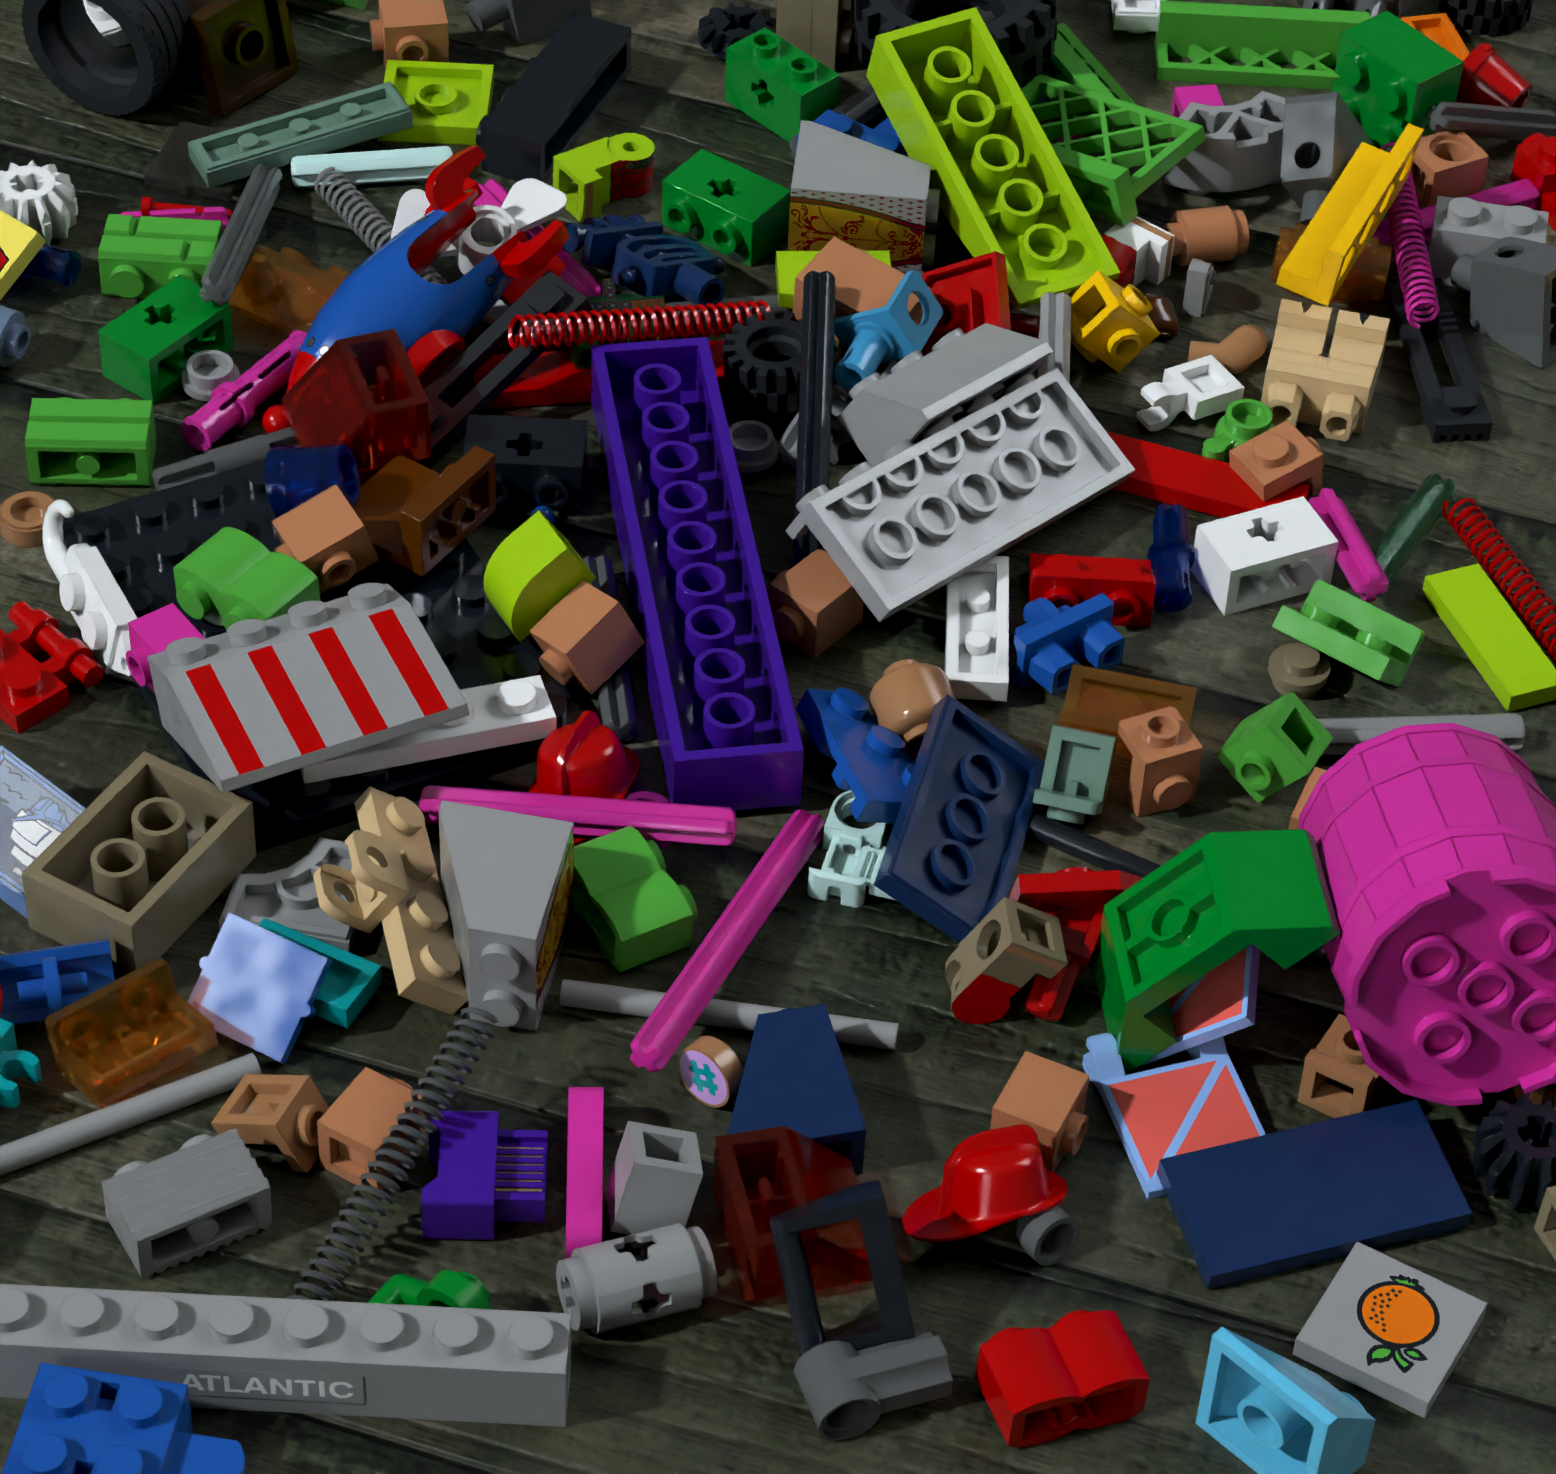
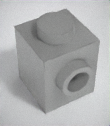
M632 1121L627 1122L605 1189L611 1232L632 1235L680 1223L685 1228L703 1176L697 1134L695 1132Z

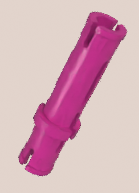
M301 330L293 331L286 340L265 357L258 360L234 382H223L211 393V400L193 415L183 420L180 428L186 442L195 450L207 451L214 442L233 427L241 428L254 418L255 409L288 383L296 355L307 333Z

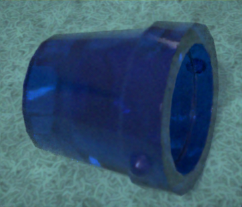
M344 444L308 447L285 445L271 448L266 454L264 463L265 484L269 502L276 518L337 484L350 505L356 504L359 499L360 481L358 469L351 450Z

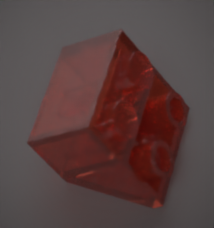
M395 328L336 340L282 397V407L314 481L343 477L348 474L382 468L398 455L405 456L413 461L431 457L429 400Z
M787 1126L715 1136L713 1193L744 1302L786 1295L769 1218L844 1188L858 1185L850 1159ZM858 1218L801 1231L815 1290L872 1281Z

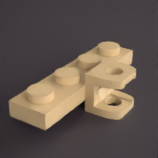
M369 787L354 802L360 830L353 831L345 840L352 864L351 871L332 864H322L313 874L319 906L333 919L369 934L382 921L398 995L452 1016L468 1000V995L424 815L419 806L411 800L400 796L395 797ZM334 889L341 892L345 896L347 901L340 898Z

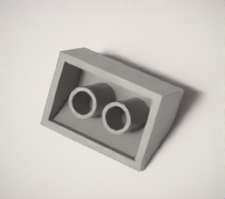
M988 323L964 334L961 328H957L941 338L932 347L933 352L923 356L920 350H916L895 364L891 369L892 374L882 379L876 372L856 384L849 391V395L853 400L837 419L869 464L874 467L882 463L881 458L898 443L910 439L915 445L922 441L923 435L942 419L951 416L957 422L963 419V414L983 397L992 395L995 400L1002 398L1004 391L1011 384L1028 373L1032 374L1053 352L1047 341Z

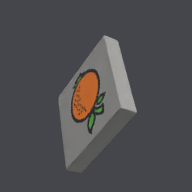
M1356 1242L1296 1337L1292 1354L1425 1418L1482 1322L1488 1303L1360 1242Z

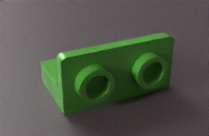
M1317 580L1314 583L1301 611L1282 605L1272 625L1273 628L1379 681L1397 687L1400 686L1425 636L1422 629L1322 580Z

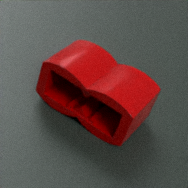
M1111 1310L1073 1311L1060 1318L1055 1325L1049 1328L1022 1329L1011 1327L1001 1330L980 1346L975 1379L1008 1447L1034 1446L1057 1439L1074 1429H1095L1127 1420L1144 1411L1150 1378L1116 1312Z

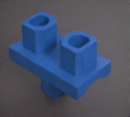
M1101 593L1073 607L1063 605L1056 608L1052 602L1041 597L1027 603L1023 610L1025 624L1015 629L1014 645L1017 652V663L1015 668L1010 670L1009 679L1020 690L1038 682L1055 696L1072 687L1078 679L1079 661L1085 658L1097 670L1102 672L1119 665L1123 659L1125 639L1111 624L1114 602L1104 593Z
M109 939L0 955V984L3 989L0 1018L14 1025L119 1008Z

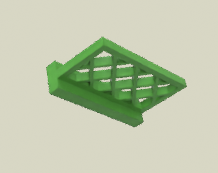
M1041 74L1021 89L1038 121L1061 117V121L1040 126L1048 140L1064 138V142L1050 144L1088 214L1121 226L1127 225L1138 215L1135 198L1206 140L1204 126ZM1043 96L1056 100L1033 105ZM1087 111L1096 112V114L1068 119V115ZM1128 124H1134L1138 126L1124 130L1109 132V128ZM1102 130V134L1071 140V136ZM1171 137L1176 138L1172 142L1150 146L1151 141ZM1141 143L1144 145L1143 148L1112 154V149ZM1105 151L1103 156L1092 157L1087 155ZM1144 165L1130 176L1128 168Z

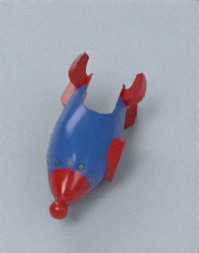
M469 146L452 155L436 167L427 178L425 194L430 206L426 209L424 216L403 229L346 277L318 311L296 355L288 379L286 403L268 408L263 415L262 424L267 434L296 425L297 419L300 417H323L359 405H369L388 398L398 391L410 402L413 401L464 352L466 344L463 338L484 318L498 299L505 305L511 306L548 270L558 277L561 275L566 265L556 254L570 238L564 223L554 220L529 241L522 230L452 284H435L424 280L420 275L476 220L473 203L483 194L478 182L468 177L472 170L486 157L479 146Z

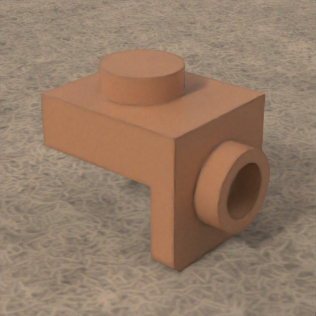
M1288 420L1229 450L1230 468L1264 502L1301 482L1310 484L1309 496L1311 498L1318 495L1322 489L1323 468L1325 466L1324 454L1312 437H1305Z
M1170 706L1121 720L1118 726V735L1133 756L1126 801L1137 818L1164 810H1173L1184 804L1195 802L1203 746L1178 710Z

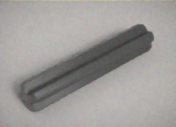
M1442 101L1438 106H1431L1428 111V116L1431 118L1429 127L1435 133L1445 130L1464 131L1468 136L1525 140L1528 136L1535 133H1542L1546 137L1556 136V115L1549 110Z

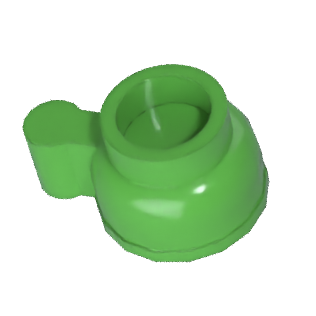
M1239 399L1231 402L1226 408L1225 415L1217 422L1213 438L1204 441L1201 456L1230 463L1229 450L1275 427L1272 422L1273 415L1271 409L1266 404L1254 399Z

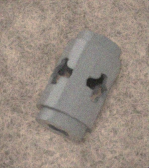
M680 1223L576 1248L572 1251L570 1258L559 1260L556 1265V1280L560 1302L564 1313H571V1327L574 1331L589 1329L593 1334H598L699 1308L702 1304V1299L712 1297L717 1292V1271L714 1256L704 1232L698 1226L684 1228ZM625 1244H630L633 1249L642 1248L641 1255L633 1256L631 1252L618 1253V1250L624 1248ZM641 1299L643 1301L654 1299L657 1302V1305L650 1308L647 1313H643L641 1308L631 1309L632 1303Z

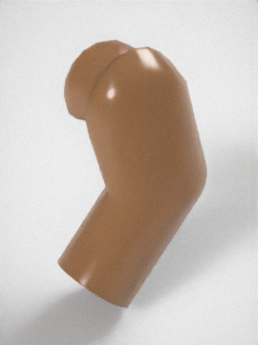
M1246 324L1238 327L1220 343L1190 340L1188 362L1212 355L1231 374H1240L1264 354L1267 347V337L1260 327Z

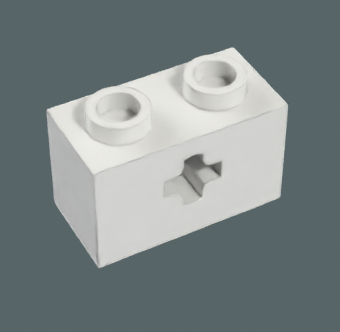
M1302 496L1197 525L1190 570L1222 614L1226 616L1308 593L1317 580L1331 584L1339 541L1305 497Z

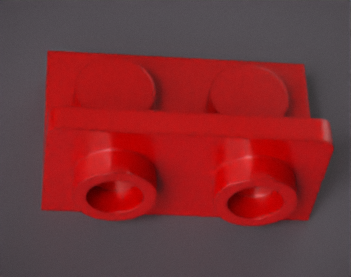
M1030 553L1028 603L1041 597L1052 602L1056 608L1063 605L1073 607L1104 593L1114 602L1112 625L1150 627L1156 589V578L1151 574V560Z

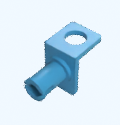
M917 270L905 273L886 306L835 318L834 334L846 350V354L834 369V376L842 387L851 390L864 378L875 373L879 364L902 359L916 350L921 352L942 317L943 309ZM911 293L918 297L922 305L923 318L919 325L911 319L908 312L907 303Z

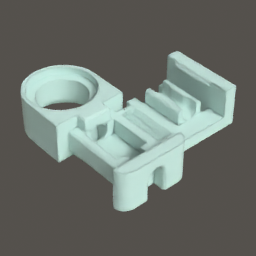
M849 790L837 796L832 803L824 825L823 849L828 851L821 870L809 867L807 893L810 897L827 901L830 895L841 897V905L857 908L865 903L867 885L870 895L895 900L874 886L886 850L884 846L888 836L889 823H876L864 829L853 828L847 825L843 819L853 815L849 808L855 799L854 794Z

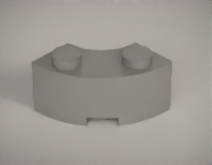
M1261 91L1251 100L1236 105L1209 106L1191 102L1179 118L1204 126L1206 140L1163 175L1162 183L1182 188L1183 191L1190 195L1203 196L1210 192L1242 191L1280 182L1285 98ZM1174 137L1168 138V142H1172V141H1174L1176 138H1174Z

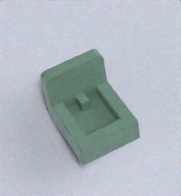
M1058 724L1052 725L1040 788L1034 791L1033 803L1047 805L1046 816L1049 818L1077 824H1084L1086 814L1098 815L1103 813L1118 737Z

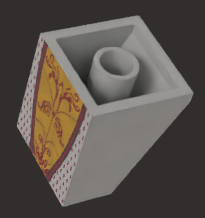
M801 120L790 193L788 251H821L833 237H836L864 251L889 250L891 267L904 274L907 271L922 269V267L933 268L936 234L926 233V222L937 223L940 189L929 188L931 165L816 122Z
M442 800L439 808L441 890L448 911V918L468 995L466 1004L467 1007L480 1008L497 1017L498 1022L493 1024L488 1019L473 1013H469L470 1020L487 1022L500 1027L510 1026L537 1031L573 916L574 822Z

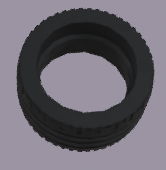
M24 0L21 9V25L23 27V35L26 38V44H28V49L32 53L34 61L37 62L40 70L44 72L47 79L49 78L51 83L60 92L67 95L69 99L74 100L78 105L91 109L93 112H100L103 115L109 114V116H121L138 111L156 99L180 76L194 54L195 47L188 19L192 12L186 0H88L101 7L119 23L132 43L136 58L117 49L98 31L86 12L83 0Z

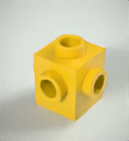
M1097 270L1069 296L1071 298V333L1073 335L1071 341L1076 349L1091 363H1095L1100 359L1117 372H1120L1160 335L1148 316V313L1153 309L1148 299L1132 284L1122 288L1100 270Z

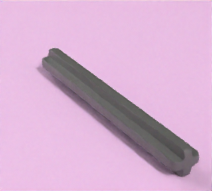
M262 163L253 169L200 280L203 286L199 295L205 303L214 300L221 306L230 300L281 189L279 182L283 175L277 167L268 169Z

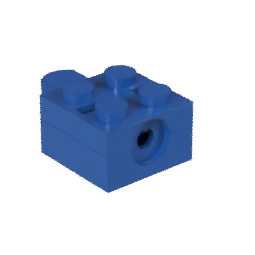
M40 1363L2 1474H247L245 1470V1454L237 1440L193 1434L188 1385Z

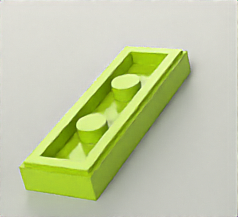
M1479 563L1425 576L1422 593L1507 712L1556 700V668Z

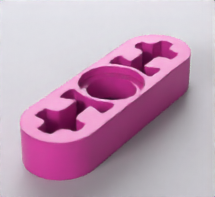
M569 1087L566 1258H570L572 1251L576 1248L602 1242L604 1087Z

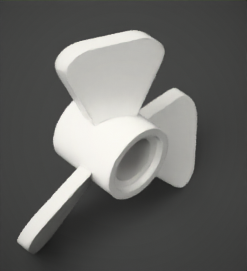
M527 178L520 180L512 186L501 208L493 205L474 207L476 220L440 257L456 255L457 266L465 275L519 231L525 232L560 215L566 207V195L537 179ZM411 189L403 194L399 201L391 239L424 216L426 209L430 206L425 191ZM488 241L496 246L484 247L476 242ZM498 299L484 316V319L493 324L510 306L505 305Z

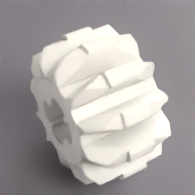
M34 160L26 166L10 163L8 171H0V210L38 231L46 241L43 245L45 247L50 246L52 238H68L69 228L76 225V216L78 215L77 197H75L74 185L71 183L70 175L58 172L55 164L39 167L35 164Z

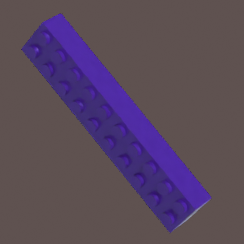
M708 337L591 345L590 400L635 627L645 641L640 647L669 799L672 803L730 807L734 811L801 805L804 749Z

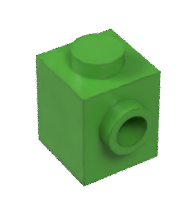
M1290 691L1240 721L1216 757L1229 770L1231 776L1258 803L1309 774L1333 737L1296 694Z

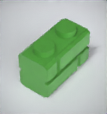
M108 214L104 235H102L98 250L103 296L147 298L179 275L202 287L203 285L200 280L223 234L222 221L141 216L138 218L133 215Z
M69 397L32 398L25 436L29 483L36 485L63 483L64 485L151 487L157 446L153 401L132 400L128 398L117 400L73 399Z

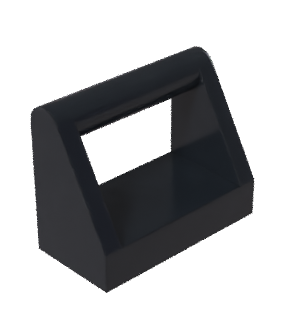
M879 1180L844 1188L769 1218L800 1357L813 1347L830 1341L849 1342L857 1351L916 1337L886 1201ZM858 1218L878 1310L824 1332L801 1231Z

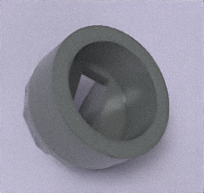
M1055 1206L1044 1212L1019 1217L1017 1220L1016 1236L1023 1250L1042 1266H1051L1063 1260L1071 1252L1078 1240L1080 1229L1078 1222L1061 1207Z

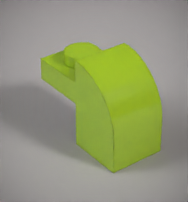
M538 510L512 532L494 551L485 570L483 585L489 602L516 639L521 642L531 634L529 631L581 580L590 584L596 577L569 541Z

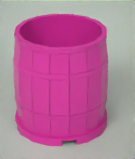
M1452 722L1405 725L1357 744L1320 776L1299 815L1298 829H1306L1314 836L1341 934L1322 946L1329 960L1330 969L1345 1000L1344 1013L1367 1066L1401 1093L1447 1106L1482 1104L1483 1098L1481 1093L1501 1092L1518 1084H1521L1524 1094L1555 1083L1556 809L1554 804L1543 793L1533 778L1527 762L1497 736Z

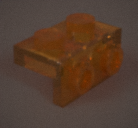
M259 245L228 302L231 303V308L234 312L289 335L295 330L308 333L318 311L350 273L336 266H330L328 271L314 267L309 258L288 247H282L279 253Z
M1073 664L1064 707L1060 711L1057 724L1118 737L1115 753L1130 756L1132 761V754L1118 735L1119 722L1126 718L1171 706L1178 710L1190 728L1197 697V688Z
M157 958L49 1015L45 1020L59 1073L100 1109L128 1097L140 1087L173 1069L187 1065L195 1057L219 1045L213 1022L177 994L171 966L162 958Z

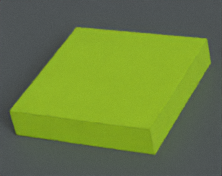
M387 60L384 83L392 82L411 109L413 127L377 137V141L477 146L476 133L478 125L485 115H490L494 87V65Z

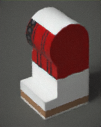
M1136 216L1125 226L1115 224L1101 236L1120 271L1118 279L1113 281L1122 288L1129 284L1136 286L1144 279L1158 285L1170 275L1175 235Z

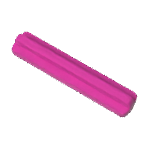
M1321 489L1319 496L1310 498L1308 503L1339 541L1336 561L1353 591L1359 593L1362 600L1374 602L1378 594L1387 592L1389 580L1343 500L1336 496L1333 489Z

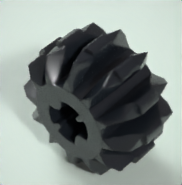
M1523 1093L1514 1105L1498 1100L1494 1109L1490 1111L1489 1117H1483L1482 1123L1477 1126L1473 1145H1475L1472 1160L1474 1166L1473 1175L1486 1179L1487 1196L1501 1194L1509 1196L1512 1211L1522 1202L1531 1203L1539 1212L1546 1188L1556 1186V1110L1553 1097L1543 1105L1534 1104Z

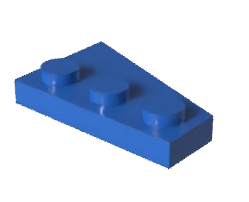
M807 688L795 709L817 750L836 761L837 765L831 775L837 787L846 791L851 789L855 799L849 809L857 822L894 824L915 764V760L904 749V741L892 730L879 726L874 716L868 711V702L854 691L846 688H837L835 691Z

